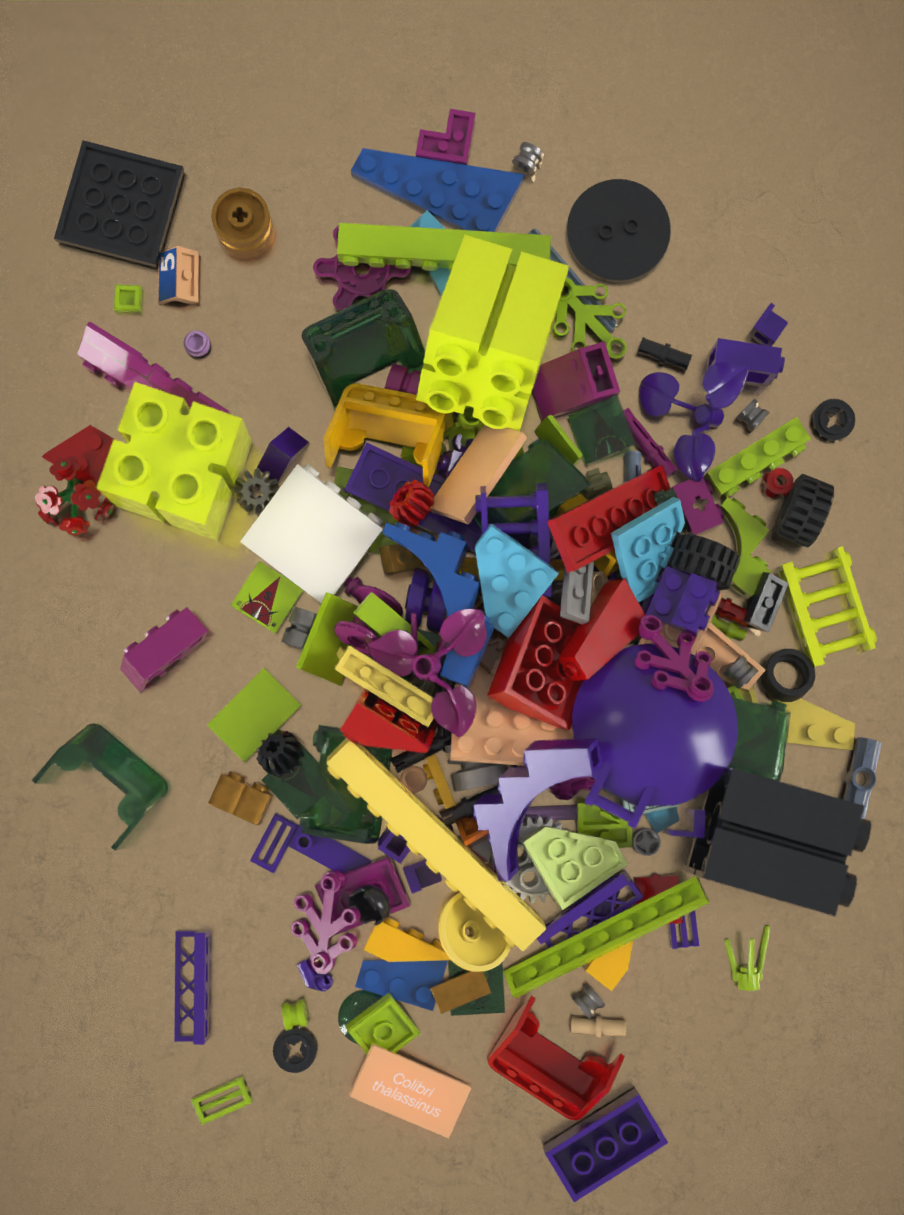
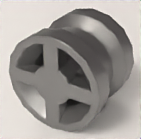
M522 142L519 147L520 152L514 156L512 163L520 171L533 175L537 170L536 165L542 161L544 153L537 146L528 142Z
M754 398L736 418L739 421H744L752 432L770 412L767 409H762L759 406V402Z
M742 655L723 674L726 677H731L734 681V686L739 689L758 670L755 667H750L747 664L746 657Z
M589 984L584 986V991L580 995L575 994L572 997L573 1001L589 1019L594 1016V1011L597 1008H603L606 1005Z

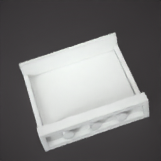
M297 464L240 542L322 603L326 592L333 595L338 592L382 533L384 527L381 524L384 521L372 512L367 515L360 510L362 504L351 496L347 499L339 494L341 489L330 480L326 483L317 477L320 473L309 464H306L305 467Z

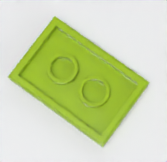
M326 592L296 668L341 686L345 676L334 669L339 661L336 652L340 646L344 649L348 646L337 637L334 629L339 621L352 622L355 615L353 612L359 606Z
M263 668L207 726L246 763L257 752L256 749L262 746L261 740H266L269 733L275 734L302 705Z

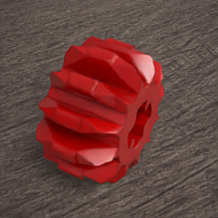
M416 479L411 482L407 481L403 487H399L396 494H393L394 498L389 503V512L398 522L408 527L416 526L421 519L425 520L427 513L431 512L430 507L435 503L433 500L434 494L431 492V489Z

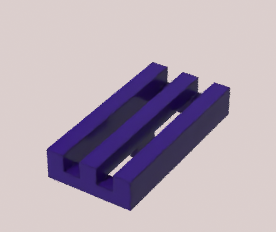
M275 813L250 861L275 873L299 824ZM277 821L282 822L263 861L258 858ZM288 825L291 827V830L271 866L267 863Z
M695 910L689 913L692 940L688 941L685 915L683 916V923H680L682 941L677 942L675 924H669L672 949L699 946Z

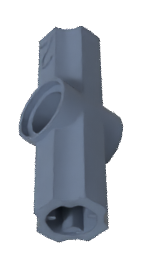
M857 737L851 768L846 775L847 786L843 800L864 805L861 818L865 819L871 789L876 783L875 771L882 743L869 738ZM858 772H862L866 777V782L863 786L858 785L856 782Z

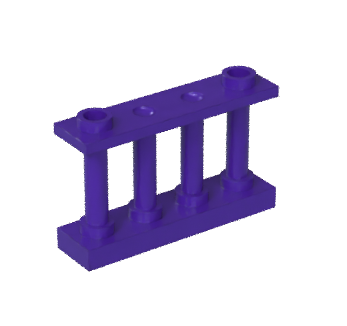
M535 483L536 492H531L530 495L486 497V486H480L481 495H475L476 512L482 513V534L490 526L487 521V508L531 506V509H536L537 519H532V522L497 523L493 525L505 534L532 533V536L537 535L538 545H533L532 548L527 549L550 565L547 483ZM551 584L543 593L544 597L551 596Z

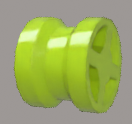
M303 999L297 1000L294 1004H289L288 1002L281 1003L282 1018L286 1031L291 1030L297 1025L301 1027L308 1026L307 1011Z

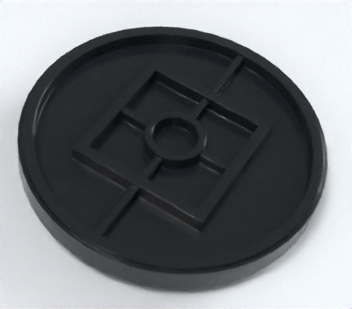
M626 179L602 181L585 190L573 204L566 227L568 247L578 265L591 276L612 283L631 282L650 273L664 257L671 235L668 212L659 197L646 186Z

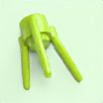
M766 925L764 929L757 967L754 966V938L749 939L748 965L740 966V971H738L730 939L725 940L732 968V981H738L739 990L756 991L760 989V981H763L762 971L770 933L769 925Z

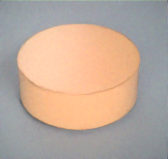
M410 766L402 772L400 782L411 793H417L426 786L427 775L422 768Z

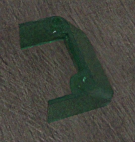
M96 723L88 724L59 747L31 781L35 784H46L59 768L64 771H74L84 761H87L126 794L118 805V815L128 827L111 846L114 851L123 849L164 801L169 794L170 785L164 776L103 725Z

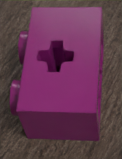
M702 477L701 482L689 479L672 486L671 490L674 497L681 501L685 520L684 526L688 534L698 536L719 527L723 523V511L718 503L715 504L711 496L713 489L708 479L704 480ZM695 502L703 503L704 507L701 508V511L699 508L694 509L693 504Z

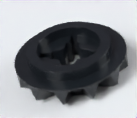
M840 399L825 400L816 408L812 417L814 422L813 428L817 430L820 437L829 439V441L842 440L852 432L855 426L853 409L848 403ZM840 412L837 419L839 426L834 424L828 428L830 419L827 416L832 417Z
M299 1028L285 1030L277 1037L273 1045L275 1062L281 1069L290 1073H299L308 1069L314 1062L317 1053L315 1040L309 1032ZM302 1041L300 1052L303 1056L295 1054L290 1059H287L290 1048L286 1043L294 1046Z

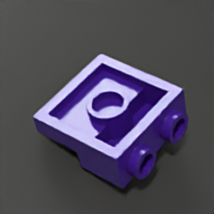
M666 566L646 615L656 616L661 620L662 624L683 632H690L697 637L699 630L705 631L710 616L706 615L709 606H715L720 595V591L716 590L717 582L693 573L689 575Z

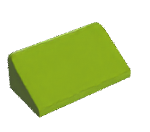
M552 415L547 416L534 432L564 471H568L581 461L583 454Z

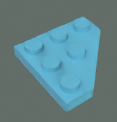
M672 497L611 533L621 578L626 579L638 603L655 593L659 584L656 582L662 567L665 568L674 550L671 547L676 533H681L684 527L681 501L678 498Z
M490 524L475 544L485 614L490 618L489 623H492L495 629L509 638L559 573L551 565L493 524Z

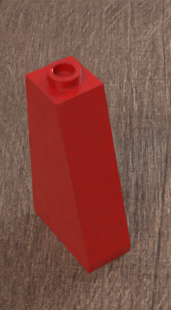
M626 579L610 580L604 584L590 606L589 622L578 625L558 657L563 666L564 673L571 681L588 680L639 635L638 626L641 619L646 615Z

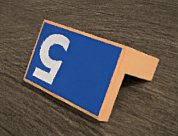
M180 246L162 251L159 257L158 304L163 305L172 301L191 305L198 303L199 251Z

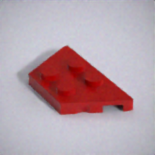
M89 425L44 453L42 458L54 465L59 458L76 457L77 462L81 465V470L76 472V478L82 482L92 480L97 488L114 438Z

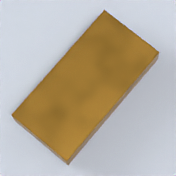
M468 971L430 987L441 1014L491 993L483 972Z

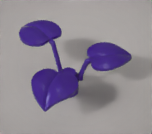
M718 362L709 367L703 378V388L708 392L705 398L710 405L702 404L699 407L674 398L679 392L680 387L678 381L668 373H651L641 381L640 400L643 409L652 416L665 415L669 412L673 403L694 411L696 421L702 425L693 430L692 436L682 435L679 437L674 448V457L678 467L687 477L694 481L701 482L703 475L711 466L715 456L714 441L710 436L699 433L704 430L708 431L709 427L721 425L724 419V413L721 408L728 407L739 396L748 376L749 368L747 366Z

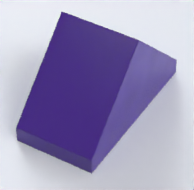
M287 427L269 443L257 468L263 474L266 471L270 472L269 478L271 480L277 479V484H279L310 442L290 427Z

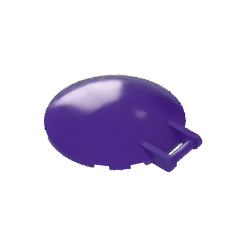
M655 644L630 646L618 652L591 678L583 681L577 693L572 712L573 739L598 738L602 766L592 776L595 782L584 803L591 807L594 804L627 821V825L634 829L638 825L646 806H674L682 804L710 789L720 779L730 764L738 735V720L733 699L722 679L710 666L708 667L707 677L713 683L714 692L708 701H696L686 691L667 686L664 690H658L653 687L651 680L657 671H665L669 676L683 679L679 673L653 666L643 670L635 665V658L638 652L643 650L650 652L652 655L666 658ZM671 646L679 655V648ZM690 654L689 668L696 675L697 668L693 663L695 655ZM603 789L636 806L634 812L599 795L600 790Z

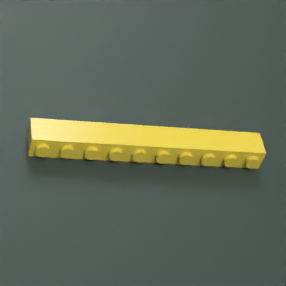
M346 738L327 757L328 771L336 779L342 778L349 784L347 789L356 798L362 797L368 803L367 808L376 817L381 815L388 822L386 826L394 835L399 836L401 834L408 841L406 845L414 854H422L427 859L425 863L434 873L440 872L446 877V884L454 892L459 890L465 896L464 900L474 911L479 909L485 915L483 918L491 928L496 929L498 927L504 933L503 938L511 947L518 946L524 951L546 930L544 920L504 881H498V875L469 847L465 846L441 820L361 743H353Z

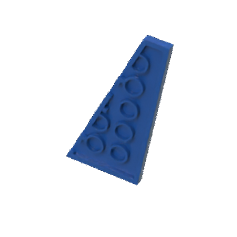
M366 148L362 149L351 169L352 175L424 212L428 210L434 217L459 230L487 232L496 231L525 174Z

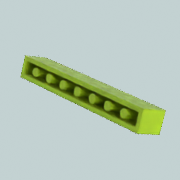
M339 223L337 256L338 262H343L344 265L348 266L369 263L370 266L377 268L384 267L387 264L395 265L399 269L421 266L422 269L434 271L438 268H448L451 271L465 234L511 248L512 253L509 264L517 266L521 252L550 260L551 235Z

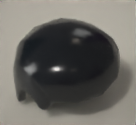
M371 884L362 885L348 897L349 907H356L359 910L360 921L364 924L376 921L374 924L379 925L390 915L389 898L378 886Z

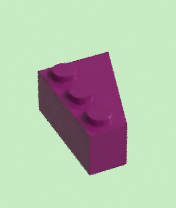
M188 607L181 612L178 609L172 612L166 618L167 622L160 628L157 625L145 634L146 638L139 644L135 641L123 651L125 654L123 655L120 670L140 694L147 688L145 685L157 675L159 677L162 676L168 666L177 659H182L205 639L208 631Z

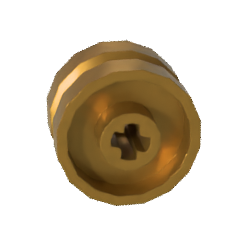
M239 187L229 189L218 197L213 205L211 218L214 230L222 245L229 251L241 255L256 253L265 247L271 238L273 225L268 206L261 195L252 189Z

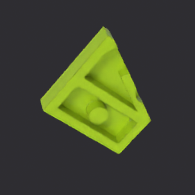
M577 798V833L613 840L619 848L632 847V827L627 825V821L594 804L591 807L584 803V799Z

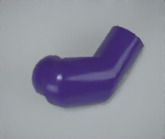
M309 959L296 964L306 987L320 992L331 988L333 984L331 976L315 972L311 967Z

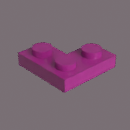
M450 109L446 133L420 129L416 157L467 165L475 113Z

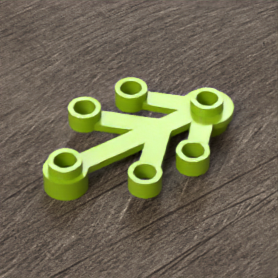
M566 277L564 286L568 288V293L560 297L554 332L558 336L568 334L570 327L566 322L569 304L575 311L574 342L571 345L572 351H575L574 346L578 342L583 343L584 347H587L585 342V324H587L602 341H605L609 357L613 359L622 358L627 351L626 342L619 337L614 338L594 316H612L614 319H622L626 314L625 306L622 303H615L613 305L583 304L576 296H594L597 300H603L608 296L607 286L602 283L595 286L575 285L570 278ZM598 287H603L606 291L601 297L595 294V290ZM616 306L622 307V315H614L613 309ZM564 323L567 329L564 333L557 331L558 324ZM613 344L621 346L622 349L619 353L615 354L612 352L611 347Z

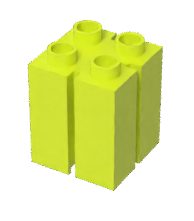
M464 234L430 327L416 400L427 403L433 410L440 413L458 412L464 414L466 406H471L474 408L472 417L480 419L486 426L494 429H504L507 427L520 431L550 336L569 266L525 252H521L517 266H512L509 264L512 253L511 248Z
M135 382L118 427V432L128 443L114 439L97 489L118 508L162 523L166 519L174 527L218 541L234 498L227 484L237 488L238 483L236 480L241 478L253 444L243 419L196 402L192 403L190 409L184 398Z

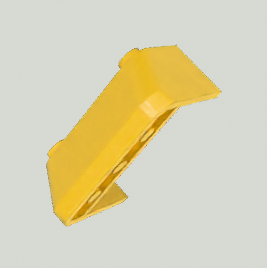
M360 383L351 384L344 389L323 438L326 467H332L339 449L357 450L363 445L365 438L415 448L413 452L414 460L417 464L423 466V484L429 488L440 459L447 413L437 412L427 403L416 400L417 395Z

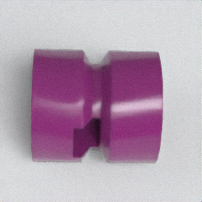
M393 363L387 377L385 389L417 395L421 372L414 370L412 373H409L408 367Z

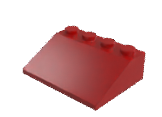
M542 595L509 637L487 696L508 709L567 731L571 727L574 702L584 680L571 681L564 673L563 666L558 657L579 623L560 617L561 607Z
M364 688L340 731L344 732V736L353 743L359 742L365 746L427 753L437 729V721L434 718L427 727Z

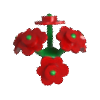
M74 456L57 459L56 464L52 465L49 469L50 474L55 476L57 481L67 480L68 484L65 490L58 493L55 486H41L39 493L35 496L36 505L40 508L38 515L41 517V521H45L48 525L52 522L54 525L59 526L60 530L67 531L70 535H80L88 531L90 522L84 521L82 517H78V507L82 511L87 510L88 507L90 509L99 508L94 520L101 521L103 517L107 518L112 513L114 504L107 497L103 503H100L98 498L102 493L96 488V484L92 480H86L81 484V480L76 478V472L81 470V465ZM66 502L72 503V518H65L62 520V523H59L53 515L58 514L60 507Z

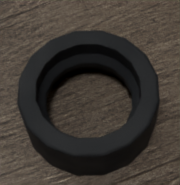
M784 648L776 651L764 663L763 668L765 672L761 675V683L765 691L772 698L781 702H794L801 699L813 687L816 678L815 668L811 660L803 652ZM781 661L789 662L799 669L802 675V684L799 688L787 689L777 682L773 671L777 663Z

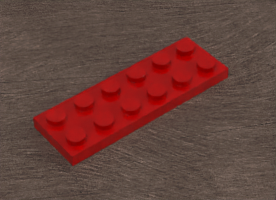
M662 465L653 467L547 521L567 573L576 571L615 550L611 536L612 532L674 497Z

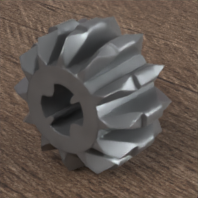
M256 468L254 469V478L249 471H245L244 476L247 481L241 478L236 480L243 488H235L234 493L243 494V497L238 498L236 502L239 504L246 500L245 511H248L253 504L254 513L259 514L260 504L265 509L268 505L266 501L270 502L273 498L271 494H276L279 489H271V486L278 482L277 479H272L269 482L266 481L270 476V472L266 471L262 478H260V469ZM260 484L262 486L260 491L263 492L262 497L259 495L254 498V492L251 490V487H256Z

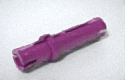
M629 408L622 411L615 418L646 455L645 459L648 463L651 462L655 467L662 465L667 478L678 470L663 452L665 449L662 445L659 446Z

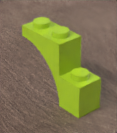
M727 497L720 507L724 517L733 529L737 543V555L740 557L730 586L748 599L755 593L762 573H771L766 568L768 564L758 556L754 558L751 556V553L770 530L765 527L767 524L762 518L757 515L751 516L744 510L746 507L735 498L731 500Z

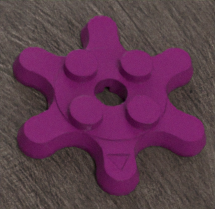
M339 226L333 231V238L337 244ZM337 255L333 258H319L313 265L314 273L317 276L332 277L338 282L339 289L333 296V305L340 311L350 308L353 300L358 296L368 297L374 308L379 311L387 310L391 305V297L385 289L386 282L392 277H406L411 272V268L399 269L395 265L385 264L384 267L380 268L369 265V273L358 275L355 271L356 266L344 265L343 262H338Z

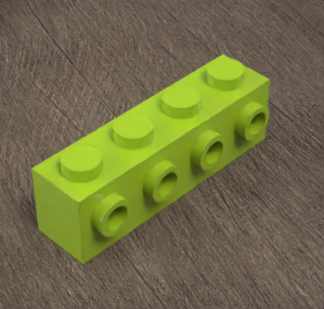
M795 417L711 469L703 478L704 480H709L716 499L723 495L729 498L740 491L738 486L745 481L748 484L753 483L762 477L760 472L769 467L772 471L785 462L783 458L787 455L792 454L795 457L806 450L805 444L811 438L799 419Z

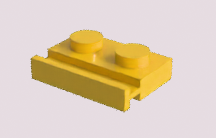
M436 754L427 757V764L423 765L428 780L434 778L437 789L433 790L438 805L444 804L445 809L455 806L456 804Z

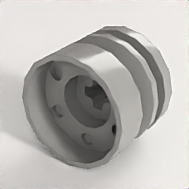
M451 745L445 746L446 753L451 752ZM447 760L448 764H461L462 768L451 774L454 792L498 783L499 777L507 770L506 764Z

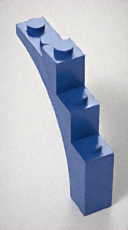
M395 522L394 525L385 524L382 531L385 537L407 548L430 570L441 590L447 610V617L460 610L473 609L481 591V585L479 582H476L477 577L462 571L461 575H458L469 549L468 544L464 541V536L452 531L448 535L440 532L438 540L435 542L434 536L425 532H420L419 535L409 532L411 528L402 523ZM484 615L487 636L483 648L477 654L471 656H461L453 648L446 655L441 671L443 678L470 688L495 628L492 623H489V617Z

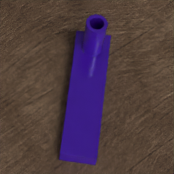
M303 822L300 823L288 845L327 868L339 870L342 873L373 861Z

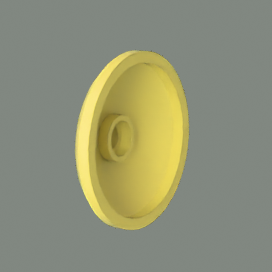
M459 892L447 901L439 918V937L442 947L447 956L462 969L472 972H483L493 969L504 961L511 946L503 938L504 933L498 927L496 929L491 928L483 918L485 915L479 909L474 911L464 900L465 896ZM466 928H467V929L469 930V932H470L469 937H468V936L466 935V933H465V929H466Z

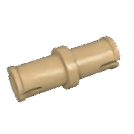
M572 1016L571 1035H595V1038L600 1039L601 1036L626 1038V1020L602 1019V1016H596V1019Z

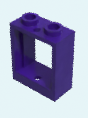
M718 338L710 350L707 370L718 362L747 366L749 372L745 383L769 386L774 379H777L778 373H782L785 357H781L782 348Z

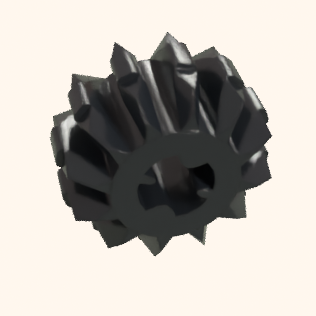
M280 729L275 734L269 733L266 740H261L262 746L256 749L258 753L256 759L263 767V770L268 774H275L279 777L284 772L291 773V768L298 766L297 760L303 757L301 742L291 732H284Z

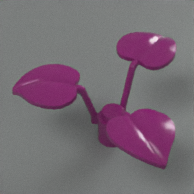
M464 609L447 617L441 626L440 635L449 645L435 654L415 656L418 649L417 642L410 633L404 630L390 631L370 643L368 649L374 660L398 676H406L414 671L418 677H429L432 682L435 681L446 689V691L439 692L431 704V711L437 723L457 737H462L469 730L476 715V700L473 693L465 686H458L452 690L451 686L438 678L436 674L441 669L439 658L453 648L461 656L475 655L483 648L487 633L484 613L481 610Z

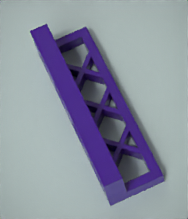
M624 869L546 923V930L536 939L540 944L545 942L551 948L555 946L551 937L558 932L568 933L567 939L571 938V934L577 935L583 932L572 929L573 922L580 917L590 918L589 927L587 928L589 929L625 911L644 898V895ZM626 885L635 894L628 901L616 899L617 892ZM603 901L612 903L611 912L606 916L594 914L595 907ZM615 903H616V904H622V905H620L618 908H616V909L614 910V908H615ZM593 919H599V921L593 924Z
M209 930L175 931L174 1042H193V1045H204L208 1041ZM182 937H194V952L191 955L182 948ZM182 954H183V955L185 956V958H186V960H185L183 963H182ZM188 961L194 966V979L190 983L182 976V967ZM183 982L186 987L181 991ZM188 988L194 993V1006L190 1010L181 1003V995ZM181 1009L186 1013V1015L182 1019ZM189 1016L194 1021L193 1035H181V1023Z

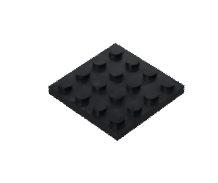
M82 140L55 232V241L157 268L184 174V167Z

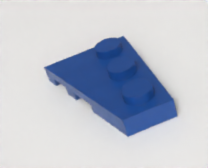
M363 959L355 987L382 996L390 993L395 1000L433 1011L436 1001L430 987L442 982L448 960L388 962L384 959Z

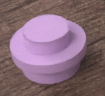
M191 331L184 338V348L189 355L201 357L208 352L210 340L202 331Z

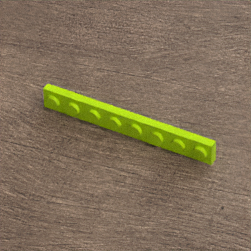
M694 876L503 971L512 996L515 998L520 997L710 903L700 879Z

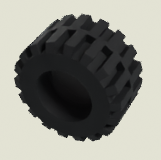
M801 474L793 483L782 506L776 526L777 536L804 547H810L818 538L829 515L834 499V486Z
M692 534L677 535L672 546L674 550L667 566L689 575L693 573L717 582L716 590H728L740 557L729 547L711 539Z

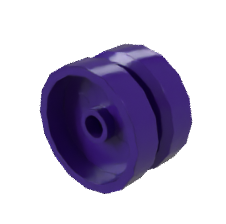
M415 568L406 597L405 620L411 625V614L416 613L418 628L422 623L423 614L428 613L427 629L440 632L446 613L441 590L435 579L433 588L429 587L430 573L428 570Z

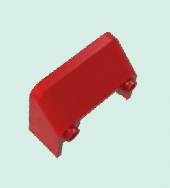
M531 995L514 1015L488 1058V1065L492 1070L570 1120H580L611 1090L625 1056L620 1053L610 1064H607L598 1056L586 1057L582 1062L537 1033L540 1023L536 1016L530 1012L536 1000Z

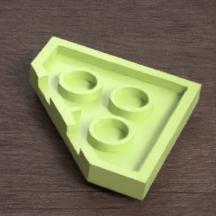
M541 825L520 840L555 902L562 910L628 865L617 843L609 839Z

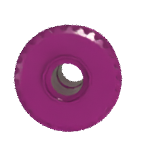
M361 585L355 590L354 595L359 604L372 592L402 617L403 608L401 604L385 591L370 585ZM354 615L352 622L339 621L335 625V634L344 644L354 647L363 654L372 656L368 645L379 638L356 615Z

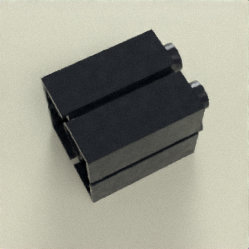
M727 768L720 779L708 789L703 810H706L705 816L710 817L709 824L705 826L704 838L695 837L686 871L710 881L836 917L838 905L850 906L857 886V876L847 872L849 867L846 865L847 856H851L853 851L862 853L865 850L871 833V821L861 818L864 805L739 769Z

